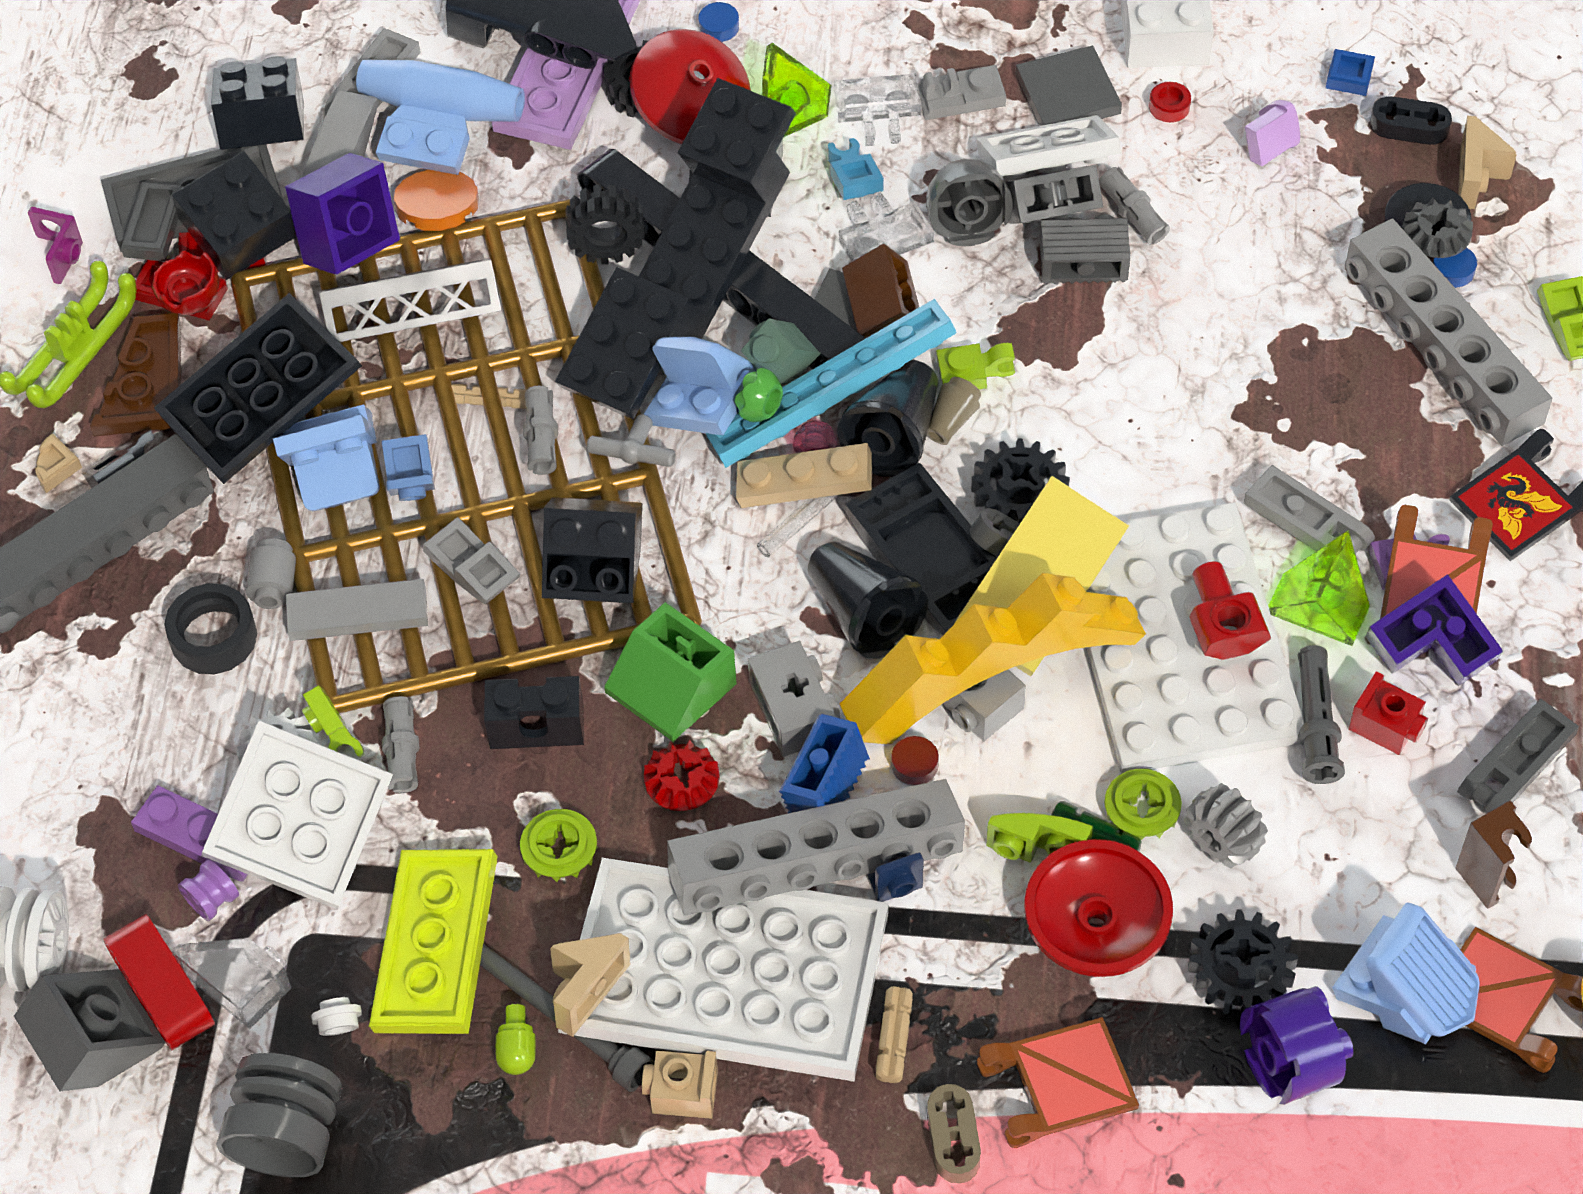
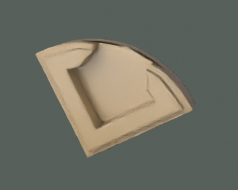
M53 433L40 445V453L35 470L41 487L48 493L81 469L82 466L79 458Z

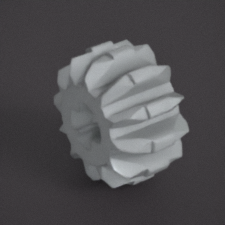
M1223 783L1215 787L1211 786L1205 792L1199 793L1192 800V804L1186 808L1187 816L1184 822L1192 831L1190 838L1197 841L1200 845V851L1207 852L1215 863L1222 862L1224 866L1229 868L1242 865L1246 860L1250 861L1258 854L1260 848L1266 843L1265 835L1268 833V829L1261 821L1262 813L1255 810L1252 806V800H1246L1242 797L1237 788L1230 789Z

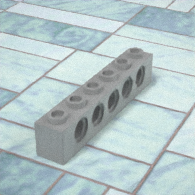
M1393 218L1350 239L1345 263L1350 278L1363 286L1372 297L1376 308L1381 312H1385L1396 324L1403 339L1411 342L1423 355L1425 363L1430 370L1437 372L1450 386L1453 396L1471 410L1477 417L1480 427L1486 433L1491 434L1501 446H1504L1545 424L1553 397Z
M942 779L668 840V874L684 916L699 912H711L720 907L747 901H759L765 897L795 890L803 891L813 886L834 881L851 880L861 875L874 873L875 869L881 865L919 852L924 861L935 858L943 859L950 855L963 852L965 819L947 779Z

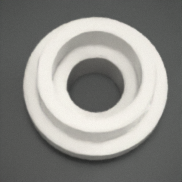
M340 997L321 1002L319 1004L320 1010L311 1015L312 1023L318 1025L319 1034L329 1036L347 1033L359 1028L357 1017L361 1016L362 1012L360 1005L350 1004L349 998Z

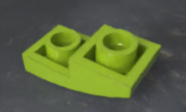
M1007 813L993 815L990 817L987 826L986 846L992 848L998 855L1010 860L1019 858L1031 863L1038 848L1044 849L1050 855L1065 845L1083 840H1091L1093 826L1076 820L1045 814Z

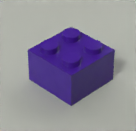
M348 153L285 186L303 264L337 275L400 240L383 162Z

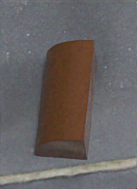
M885 243L842 267L857 331L865 338L919 308L908 261Z

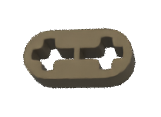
M945 1084L937 1087L928 1098V1127L937 1173L950 1183L961 1184L970 1181L976 1176L980 1168L981 1148L970 1094L958 1085ZM952 1101L954 1108L959 1109L957 1110L956 1126L948 1127L947 1115L941 1111L943 1110V1102ZM959 1140L962 1155L968 1156L965 1157L964 1166L955 1167L953 1159H947L951 1155V1141Z

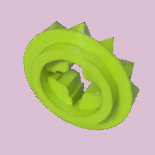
M1133 769L1117 776L1108 786L1104 801L1107 819L1119 827L1120 834L1127 831L1141 840L1150 836H1156L1160 839L1165 831L1171 827L1175 828L1182 807L1181 796L1176 785L1165 775L1150 769ZM1142 791L1146 792L1145 798L1148 799V806L1152 807L1148 809L1147 815L1144 818L1137 814L1138 809L1136 806H1133L1137 804L1138 798H1141Z
M553 809L537 815L526 825L520 839V850L525 865H528L538 878L544 875L552 877L556 882L561 877L570 875L577 878L580 870L586 865L592 866L593 856L596 849H598L596 832L590 821L580 813L568 809ZM559 831H562L566 845L572 847L564 848L563 854L560 855V858L556 859L553 849L547 846L555 845Z

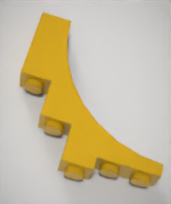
M1041 573L1008 608L973 604L940 639L905 635L839 705L846 720L856 722L864 743L891 745L913 724L944 702L975 684L1003 671L1044 656L1077 648L1101 645H1135L1146 633L1138 619L1135 606L1127 597L1085 592L1075 577Z

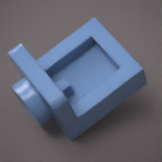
M426 434L382 441L387 475V490L390 496L398 495L399 501H413L425 498V491L435 490Z

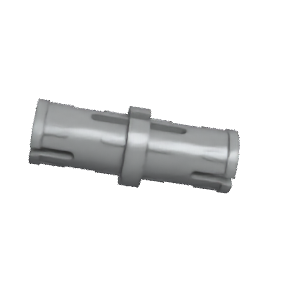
M1112 167L1101 176L1099 184L1119 207L1118 213L1120 216L1128 218V221L1130 220L1149 245L1151 243L1154 245L1163 240L1169 233L1170 226L1151 206V199L1143 190H1138L1125 175L1121 167Z
M533 386L525 392L527 416L523 424V437L528 443V470H533L534 474L546 475L552 473L557 468L555 439L558 436V423L553 417V391L548 390L546 386Z
M392 697L383 703L386 730L385 736L382 739V751L387 757V772L393 774L388 789H393L395 793H407L418 787L416 753L419 751L420 746L419 737L414 731V704L407 697Z

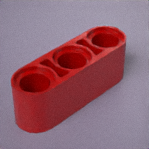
M147 914L142 915L103 938V942L116 965L171 1051L215 1025L203 1000Z

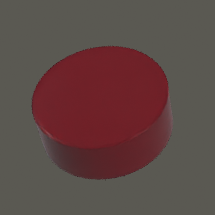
M909 736L900 740L894 746L891 754V767L894 775L901 782L908 785H919L929 782L936 775L939 766V754L936 746L930 740L920 736Z

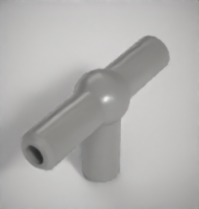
M638 415L625 441L591 436L587 441V451L589 453L620 458L628 464L643 462L671 467L676 457L673 449L644 445L653 423L646 415Z

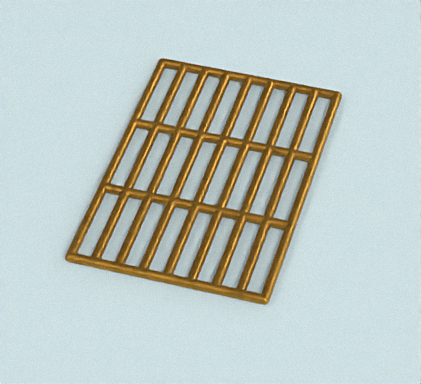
M570 199L467 221L455 228L443 231H421L400 236L399 241L359 262L364 282L380 279L376 259L400 253L406 274L423 271L418 250L437 245H443L448 266L465 262L459 241L484 235L515 350L489 355L479 315L462 318L472 359L447 365L437 325L421 326L419 329L430 369L404 374L394 332L377 335V340L387 378L361 384L357 370L343 382L344 388L332 391L305 414V418L308 420L323 415V410L348 405V408L363 404L366 406L365 401L391 395L401 438L417 436L419 434L408 391L434 386L464 504L463 509L438 514L433 491L429 490L425 491V498L416 500L420 514L419 519L394 524L374 443L372 448L380 489L377 494L369 498L376 529L350 534L344 506L339 505L326 509L332 539L305 545L289 466L277 456L274 442L266 448L286 542L292 546V553L296 557L294 581L297 593L315 591L309 562L336 556L343 587L361 586L354 552L381 546L388 581H407L398 542L425 536L427 542L454 519L459 517L484 544H487L489 541L492 543L487 521L513 516L547 646L522 652L519 651L503 590L488 602L501 657L474 663L455 581L431 560L456 667L429 673L419 628L400 629L411 678L383 684L372 632L353 634L365 689L338 695L326 637L307 639L316 684L324 688L339 714L382 704L392 697L402 696L408 698L626 645L632 631L652 614L639 567L634 602L631 603L636 625L609 631L602 602L582 600L591 635L564 641L554 599L542 598L543 557L530 511L543 509L552 497L587 499L601 496V500L620 501L618 491L644 485L680 612L700 626L702 623L657 465L637 462L638 469L613 474L608 456L589 453L595 478L569 484L556 438L555 454L557 468L548 474L552 488L528 494L525 493L494 372L519 367L525 390L533 386H542L536 363L562 357L564 364L579 335H573L542 222L565 218L567 205L570 206ZM524 226L557 339L531 346L501 236V231ZM585 254L581 259L579 257L578 259L592 308L594 309L605 288L597 260L594 263L587 262V255ZM302 258L235 273L231 277V283L242 333L257 321L250 286L275 281L279 301L289 293L297 300L292 277L317 272L321 290L338 287L336 275L305 265ZM469 281L458 297L472 307H475L476 304ZM460 283L453 285L454 291H456ZM425 290L415 305L429 315H433L428 290ZM417 292L411 293L412 299L414 298ZM382 298L372 313L386 323H391L386 299ZM374 300L368 301V302H369V306L372 305V303L374 302ZM458 303L459 309H464V308H465V307H463L462 305H460V304ZM343 306L332 308L337 333L349 331ZM415 311L416 317H423ZM373 320L374 326L380 325ZM351 340L340 342L354 356ZM477 376L508 495L507 499L485 504L481 502L451 386L452 381ZM572 393L587 446V441L591 436L602 437L593 402ZM640 408L634 420L624 416L628 432H630L636 417L642 415ZM648 436L645 440L644 445H650Z

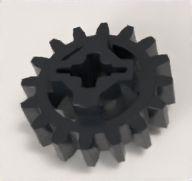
M1018 438L1016 446L1009 448L1008 444L1001 441L999 442L998 453L986 449L984 451V462L976 461L974 464V476L971 478V492L975 493L974 505L975 507L985 506V509H995L1021 523L1045 487V482L1043 481L1045 478L1049 481L1051 476L1069 486L1070 477L1065 476L1066 463H1055L1056 451L1054 449L1046 453L1040 452L1041 442L1039 441L1032 444L1031 448L1024 447L1022 438ZM993 478L996 480L997 489L995 491L991 486Z
M1237 909L1235 918L1232 921H1228L1222 913H1219L1216 916L1215 928L1206 923L1201 925L1200 938H1193L1191 942L1190 953L1193 956L1189 957L1188 971L1197 973L1194 975L1192 985L1195 990L1208 989L1205 1002L1208 1005L1219 999L1223 1001L1224 1014H1228L1232 1010L1233 1005L1240 1006L1241 1013H1243L1245 1009L1286 994V988L1293 987L1296 973L1292 970L1296 968L1298 955L1288 953L1293 941L1291 936L1277 937L1280 927L1277 921L1266 927L1262 925V913L1257 912L1252 921L1245 920L1242 909ZM1230 939L1225 945H1218L1221 942ZM1260 981H1267L1263 985L1255 987Z

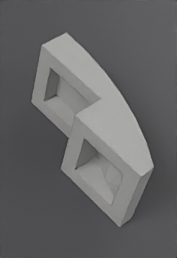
M459 517L424 543L423 552L458 585L485 605L520 577L517 569L490 541L484 544Z

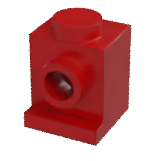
M1376 671L1354 706L1348 730L1400 755L1408 740L1416 743L1427 725L1429 718L1422 715L1426 701L1384 681L1385 675Z

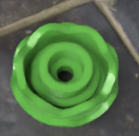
M757 368L755 372H750L744 376L743 390L735 397V403L739 409L738 414L741 418L749 422H761L772 417L779 408L783 389L778 377L772 371L765 368Z

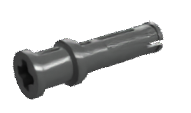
M1311 645L1300 649V653L1298 652L1297 654L1305 724L1302 725L1299 731V741L1305 748L1306 759L1301 769L1302 776L1306 781L1314 784H1329L1340 780L1345 774V765L1339 759L1338 743L1342 739V732L1338 724L1333 721L1327 649L1322 646Z

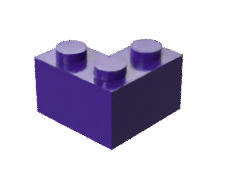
M1448 574L1369 626L1365 636L1392 674L1429 649H1432L1458 686L1496 662L1503 653L1500 645Z

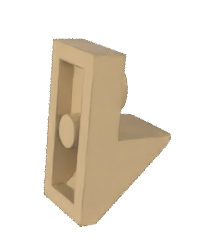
M1467 115L1460 146L1458 195L1463 198L1469 209H1475L1479 192H1487L1489 178L1504 180L1511 178L1517 154L1507 142L1479 118Z
M621 933L559 943L550 948L553 971L558 976L564 978L553 996L556 1028L573 1037L631 965L629 938Z

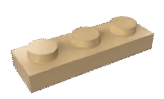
M868 443L737 461L736 499L741 508L872 490V453Z

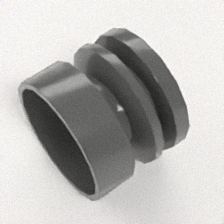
M254 1053L242 1057L235 1074L237 1081L232 1086L230 1092L231 1099L235 1105L230 1106L225 1112L216 1143L219 1152L230 1161L247 1169L269 1175L307 1177L318 1174L323 1167L330 1134L325 1125L330 1124L336 1116L337 1109L335 1104L340 1099L343 1088L340 1078L321 1065L291 1055Z

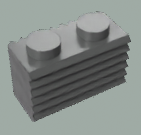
M1103 214L1093 219H1072L1069 216L1061 215L1053 217L1051 220H1041L1039 242L1043 283L1048 284L1052 282L1056 284L1061 282L1064 284L1070 282L1073 284L1076 281L1080 284L1084 281L1088 283L1092 281L1097 283L1113 281L1116 283L1119 280L1124 283L1128 280L1130 267L1128 218H1115L1111 215Z

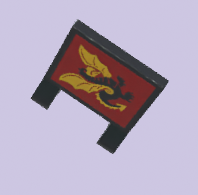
M1541 428L1534 432L1518 449L1456 491L1449 499L1471 523L1477 517L1492 520L1490 542L1510 562L1578 513L1583 512V482L1567 495L1535 464L1550 455L1552 450L1550 444L1554 441L1553 436Z

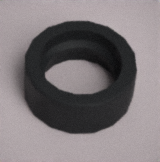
M206 583L191 587L179 595L167 610L164 626L173 655L183 667L195 673L215 675L230 671L244 662L255 647L257 629L249 602L238 590L225 584ZM214 611L227 612L237 618L238 627L229 638L219 644L208 647L195 646L185 640L184 632L189 624L203 614Z

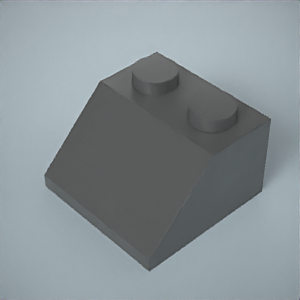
M119 969L42 975L14 1014V1018L59 1092L99 1087L159 1051L165 1044L164 1039Z

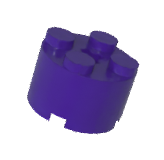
M1318 986L1308 989L1300 988L1245 1009L1241 1015V1035L1249 1032L1252 1048L1244 1050L1248 1064L1258 1084L1271 1099L1281 1096L1282 1099L1279 1104L1285 1105L1340 1084L1343 1081L1346 1071V1059L1351 1058L1354 1053L1353 1045L1347 1032L1342 1028L1337 1029L1329 1013L1327 998Z

